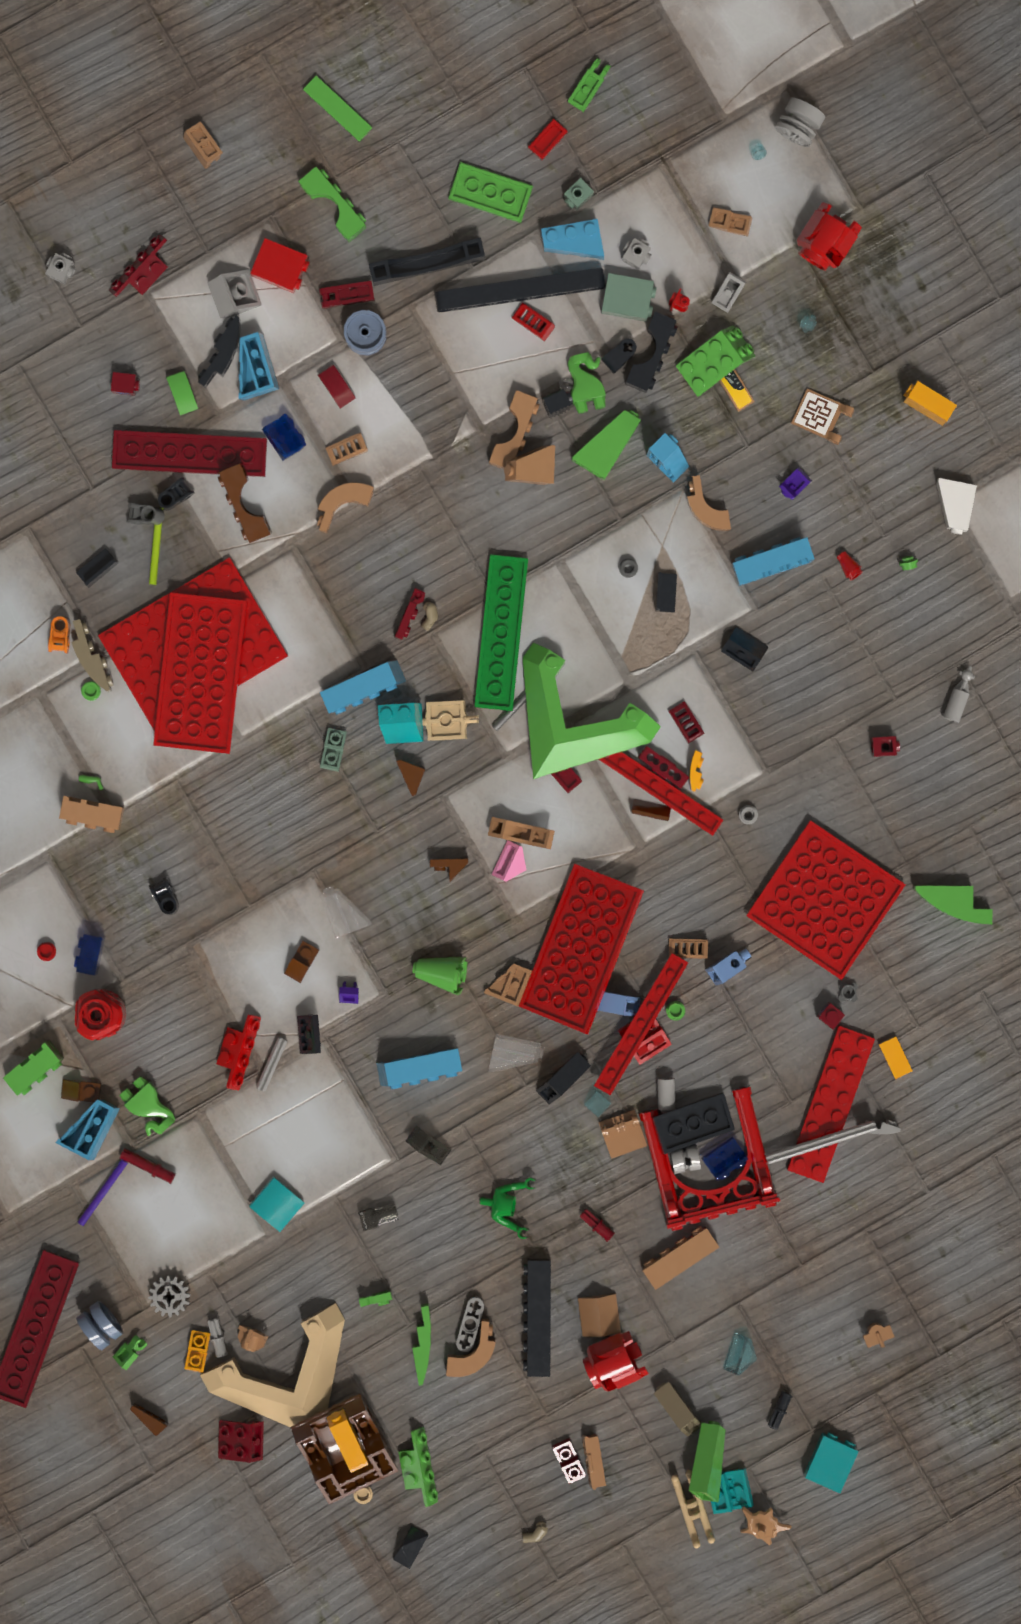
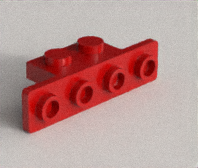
M248 1014L243 1032L227 1027L216 1064L231 1069L226 1085L228 1089L239 1091L243 1084L245 1070L249 1064V1057L260 1027L261 1017Z

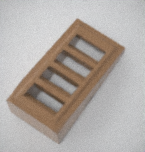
M360 432L327 447L326 451L334 466L366 453L368 449ZM355 440L358 441L361 449L357 450L354 443ZM348 443L351 444L354 452L350 453L347 446ZM341 446L344 447L346 456H343L340 450ZM333 449H336V450H337L338 455H339V457H340V458L337 459V460H336L335 455H334V453H333Z
M669 939V957L673 953L680 958L708 959V939ZM675 943H679L678 954H675ZM683 943H686V954H682ZM690 943H694V954H690ZM698 943H702V954H698Z

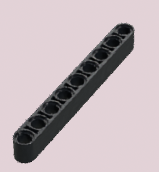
M595 268L442 290L434 294L437 312H449L604 289L606 286L603 268Z

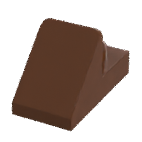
M469 859L430 860V867H434V871H446V867H449V881L451 882L469 863Z
M302 941L284 974L301 983L317 956L319 949Z
M63 1079L61 1099L76 1102H95L97 1099L100 1100L101 1083Z

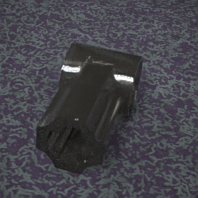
M395 1203L358 1212L363 1231L399 1220Z

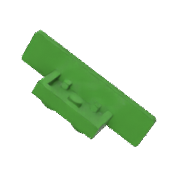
M419 1427L411 1431L414 1449L401 1450L398 1453L405 1490L421 1488L424 1505L429 1507L438 1502V1493L435 1488L427 1435L424 1427Z

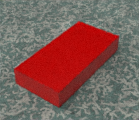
M553 118L528 146V149L543 161L568 131Z

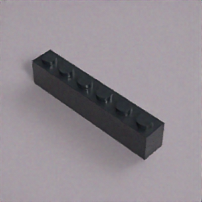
M528 1259V1264H524V1275H528V1283H524V1294H527V1302H524V1314H527V1321H524V1333H527V1341L523 1342V1352H527V1360H523V1371H527V1377H550L551 1259Z

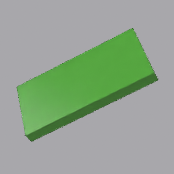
M460 162L448 199L521 223L533 186Z

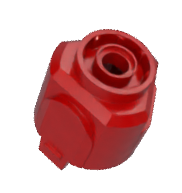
M822 202L797 238V244L801 248L798 254L817 268L826 271L828 267H839L858 238L862 227L856 221H853L847 227L845 220L837 215L833 217L829 215L828 212L832 206Z
M94 989L82 994L75 1006V1026L77 1032L89 1040H101L117 1034L116 1032L121 1030L126 1020V1007L123 1000L116 993L106 989ZM93 1011H95V1018H94V1019H92V1017H91V1013H92Z
M630 1331L622 1334L619 1332L588 1346V1357L582 1359L594 1388L602 1387L608 1392L617 1388L620 1389L649 1374L645 1366L638 1368L635 1359L643 1354L637 1341L633 1342Z

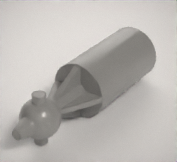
M969 666L963 672L960 671L959 675L962 676V680L953 688L943 718L956 723L960 722L969 697L968 681L975 678L972 673V666Z
M658 1078V1110L662 1114L675 1109V1078Z

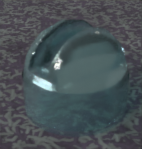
M762 144L752 145L750 152L754 160H761L767 155V151Z

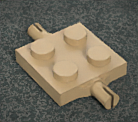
M464 700L426 702L427 712L425 718H422L423 726L427 729L428 741L467 739L466 728L468 723H479V720H471L478 719V715L467 716Z

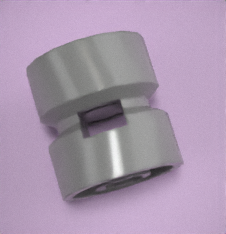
M697 1145L687 1146L685 1150L678 1149L670 1152L674 1174L683 1173L686 1169L690 1171L701 1169Z

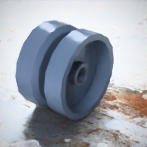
M360 310L353 313L347 319L344 325V336L348 347L353 352L369 356L383 348L387 331L383 320L378 314L370 310ZM363 330L369 331L367 335H362Z
M98 1300L90 1306L91 1314L84 1311L76 1320L88 1339L102 1351L110 1345L109 1337L116 1340L124 1331L111 1311Z

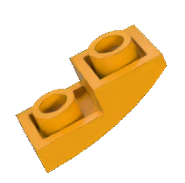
M696 750L693 753L689 770L690 789L693 792L696 791V788L700 790L704 781L701 778L702 773L695 771L696 768H701L704 760L701 757L702 753Z
M191 1331L185 1370L204 1373L210 1333Z

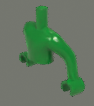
M528 1178L524 1182L497 1187L494 1191L493 1199L480 1198V1205L491 1206V1218L517 1232L520 1239L528 1238L523 1236L522 1231L529 1230V1228H522L503 1217L513 1216L516 1207V1197L508 1195L506 1192L524 1188L529 1190L535 1189V1187L529 1185L530 1180L537 1181L536 1178Z

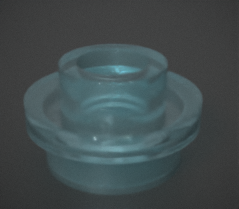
M807 314L802 319L800 328L803 329V332L807 333L815 328L817 321H815L816 316Z

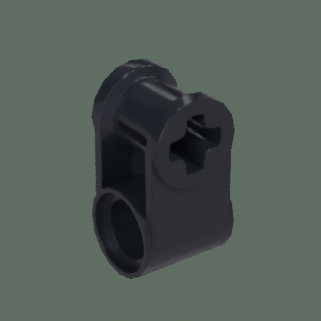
M624 339L601 359L613 374L635 354L637 348L635 341ZM624 344H626V345H630V344H631V345H632V347H631L632 352H629V351L624 352V351H623L624 348H625V347H624Z
M182 477L160 493L158 503L163 510L169 511L189 499L195 492L185 483V478ZM169 496L172 498V503L167 506L163 505L162 499Z
M165 877L163 881L155 885H149V889L161 911L167 915L177 913L179 903L168 879ZM168 901L174 903V909L170 912L165 909V904Z

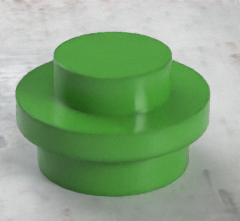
M913 556L903 557L902 561L899 562V566H902V570L914 569L917 567L918 558H913Z
M673 1001L668 1004L666 1014L672 1020H680L685 1015V1007L681 1002Z

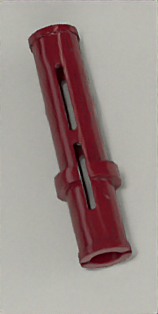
M124 1148L119 1159L169 1184H172V1180L176 1176V1173L162 1167V1164H156L127 1148Z

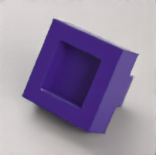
M346 981L343 982L342 987L339 988V1003H359V988H357L356 982L353 983V987H346Z

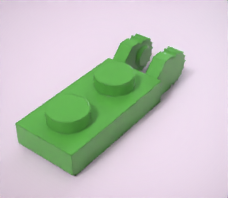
M596 58L591 68L586 71L568 100L570 105L583 113L611 68L607 64L600 76L594 73L600 65L601 60Z

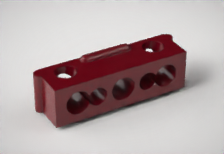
M648 746L638 756L662 778L669 780L680 789L690 778L676 768L673 762L663 755L660 756ZM648 754H653L654 759H658L659 763L655 765L653 761H648ZM665 763L667 770L661 771L660 764ZM669 770H673L674 774H680L681 779L679 781L674 780L673 776L668 774Z

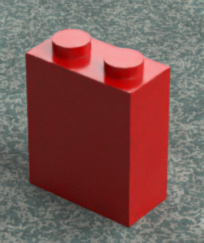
M264 238L250 274L256 279L294 294L296 289H300L303 281L300 278L303 272H307L310 262L306 254Z

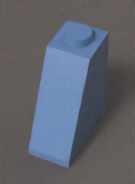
M605 991L598 1011L635 1016L639 1010L641 998Z

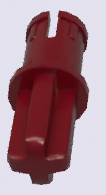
M588 1209L581 1213L580 1218L592 1228V1231H596L604 1238L606 1242L613 1237L615 1232L608 1228L602 1219L599 1220Z

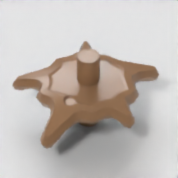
M742 1507V1511L747 1519V1528L741 1529V1533H750L757 1539L764 1540L768 1545L772 1544L771 1538H775L778 1532L792 1528L790 1524L779 1523L778 1519L773 1516V1509L771 1507L766 1512L759 1510L756 1513H752L746 1507Z

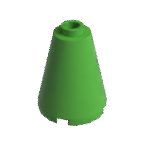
M466 957L418 959L417 962H414L413 973H415V977L455 995H460L463 990L460 985L462 982H465L467 974Z

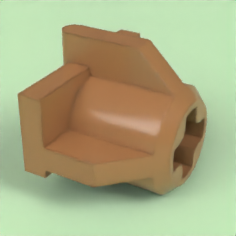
M879 1323L870 1324L867 1333L863 1335L868 1348L877 1344L883 1348L885 1347L884 1341L895 1337L890 1325L882 1326Z
M239 1325L238 1339L243 1349L255 1352L264 1348L269 1337L268 1335L263 1334L257 1329Z

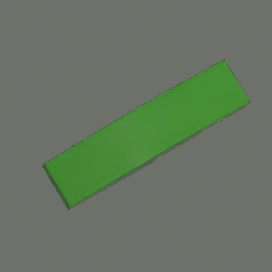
M429 1303L421 1305L424 1324L417 1325L419 1344L412 1347L419 1386L423 1385L431 1347Z

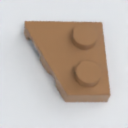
M513 964L484 993L519 1007L532 970Z

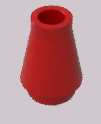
M846 551L837 556L845 577L849 578L850 581L863 573L861 570L862 566L848 555Z

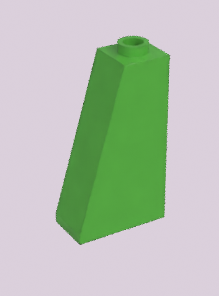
M624 410L573 456L572 461L605 480L640 424L639 415L632 410H629V412Z
M715 1421L701 1424L689 1491L700 1500L719 1502L726 1430L720 1426L719 1422Z

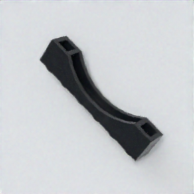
M480 237L424 254L369 264L373 285L378 286L485 260V253Z

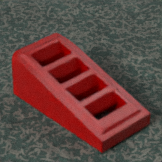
M523 302L512 316L514 321L544 342L555 328L552 322ZM527 310V311H528L527 315L524 317L523 320H521L520 318L522 317V315L524 314V312ZM534 315V318L531 320L529 325L526 324L528 320L531 318V316ZM541 320L538 326L534 329L533 327L535 326L537 321Z

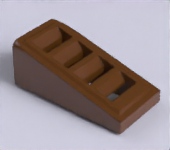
M136 1403L130 1408L155 1436H158L169 1424Z

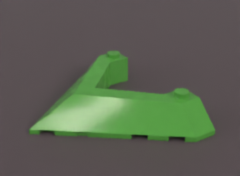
M533 643L524 655L523 668L533 780L651 743L661 726L644 711L629 703L618 719L566 729L555 679L565 665V659L536 643Z

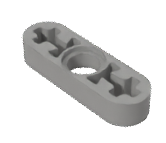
M472 1297L467 1302L456 1341L457 1348L462 1352L470 1351L474 1345L484 1310V1302L480 1297ZM478 1301V1305L481 1306L475 1312V1315H479L478 1318L473 1315H467V1312L472 1313L473 1307L470 1304ZM473 1319L476 1322L475 1328L467 1329L465 1321ZM462 1330L466 1333H474L473 1337L469 1335L468 1342L471 1344L466 1345L465 1348L460 1343V1340L465 1338Z

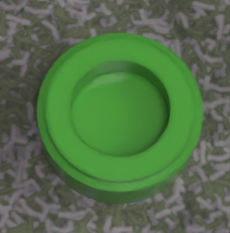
M89 681L82 686L81 693L85 699L94 701L101 695V688L96 682Z

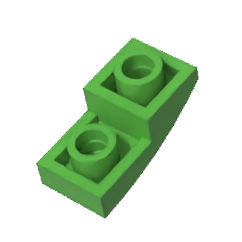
M185 371L167 376L166 379L179 414L183 415L197 410L198 407Z

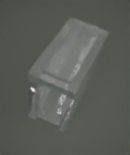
M331 886L322 890L323 894L320 895L336 938L372 925L371 920L339 888L334 889Z
M496 1033L488 1072L536 1063L538 1058L542 1059L544 1047H541V1042Z

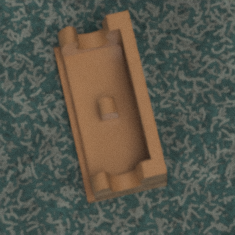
M201 121L185 131L183 139L205 169L214 160L218 161L223 152Z

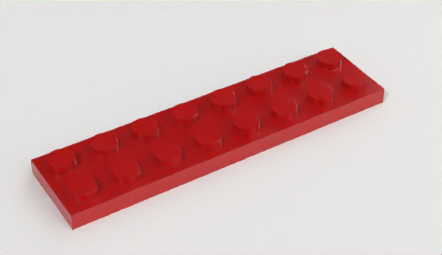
M838 1025L796 1145L843 1130L875 1038ZM838 1143L791 1157L787 1170L824 1183Z

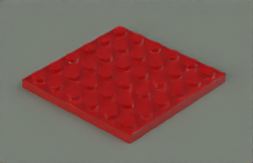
M810 820L746 916L842 980L906 884Z

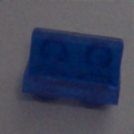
M286 413L262 429L282 461L297 454L306 446L303 435L297 431L293 420Z
M732 1136L701 1159L718 1181L727 1178L735 1168L743 1167L748 1157Z

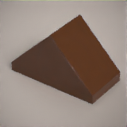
M402 760L396 761L412 797L415 796L425 769Z

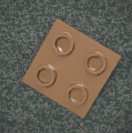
M635 1110L599 1122L611 1159L647 1146Z

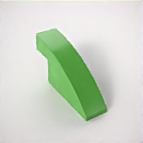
M913 886V890L927 903L951 917L978 924L992 925L993 909H973V886Z

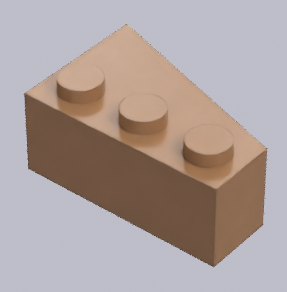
M63 796L59 819L66 820V824L77 826V822L84 823L86 828L96 829V826L104 827L103 831L115 833V830H120L124 808Z

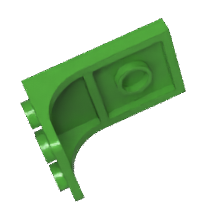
M730 326L718 332L678 363L676 367L697 397H699L740 365L754 358L755 354L753 353V347L744 340L741 330L735 326Z

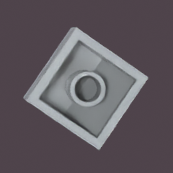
M249 269L221 274L207 282L220 318L235 316L262 305Z

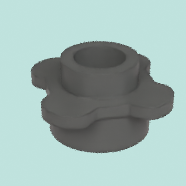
M841 983L839 985L840 1001L851 1000L855 1002L858 999L856 995L857 984Z

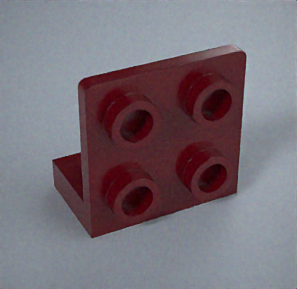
M220 1420L218 1458L247 1463L263 1460L264 1421L243 1423Z

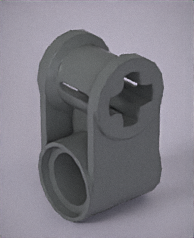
M128 503L130 511L129 519L126 520L127 523L159 525L164 521L165 513L162 509L150 505Z

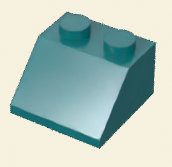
M422 703L378 705L379 726L386 744L424 742Z

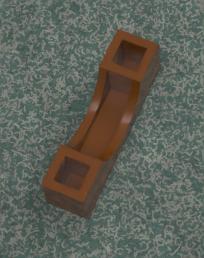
M242 462L220 471V476H218L221 487H225L227 490L226 499L229 505L233 504L235 509L233 515L236 522H240L243 527L241 533L244 540H248L250 544L271 535L272 532L265 515H255L249 512L242 503V489L249 481Z

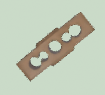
M596 1434L582 1435L589 1486L596 1490L597 1487L606 1486L599 1438Z

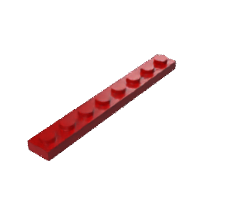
M623 752L598 759L711 836L715 834L723 822V819Z
M673 953L671 954L597 1079L595 1087L611 1096L687 967V961Z

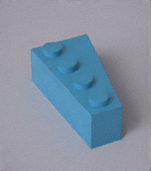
M808 537L792 539L786 545H782V543L771 547L772 550L764 552V549L753 552L754 556L746 558V555L735 558L732 567L738 585L741 586L811 563L814 560Z
M395 660L386 662L320 692L328 713L335 712L338 715L347 711L346 707L350 705L356 707L363 704V700L366 698L371 700L380 696V692L385 690L389 692L396 689L397 685L406 682V679L398 661Z

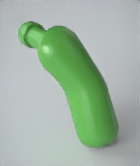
M80 775L78 778L79 782L83 783L97 782L99 790L103 789L100 777Z

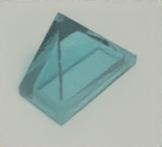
M735 1333L723 1369L735 1375H740L757 1360L752 1340L739 1333Z

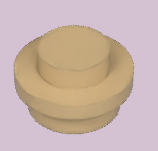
M367 1486L354 1492V1499L360 1504L370 1502L373 1496L372 1489Z

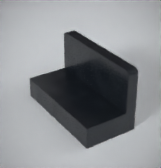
M105 548L76 573L84 584L90 588L114 568L118 562Z
M658 572L655 612L675 613L677 574Z
M736 627L721 652L753 672L766 653L768 646Z

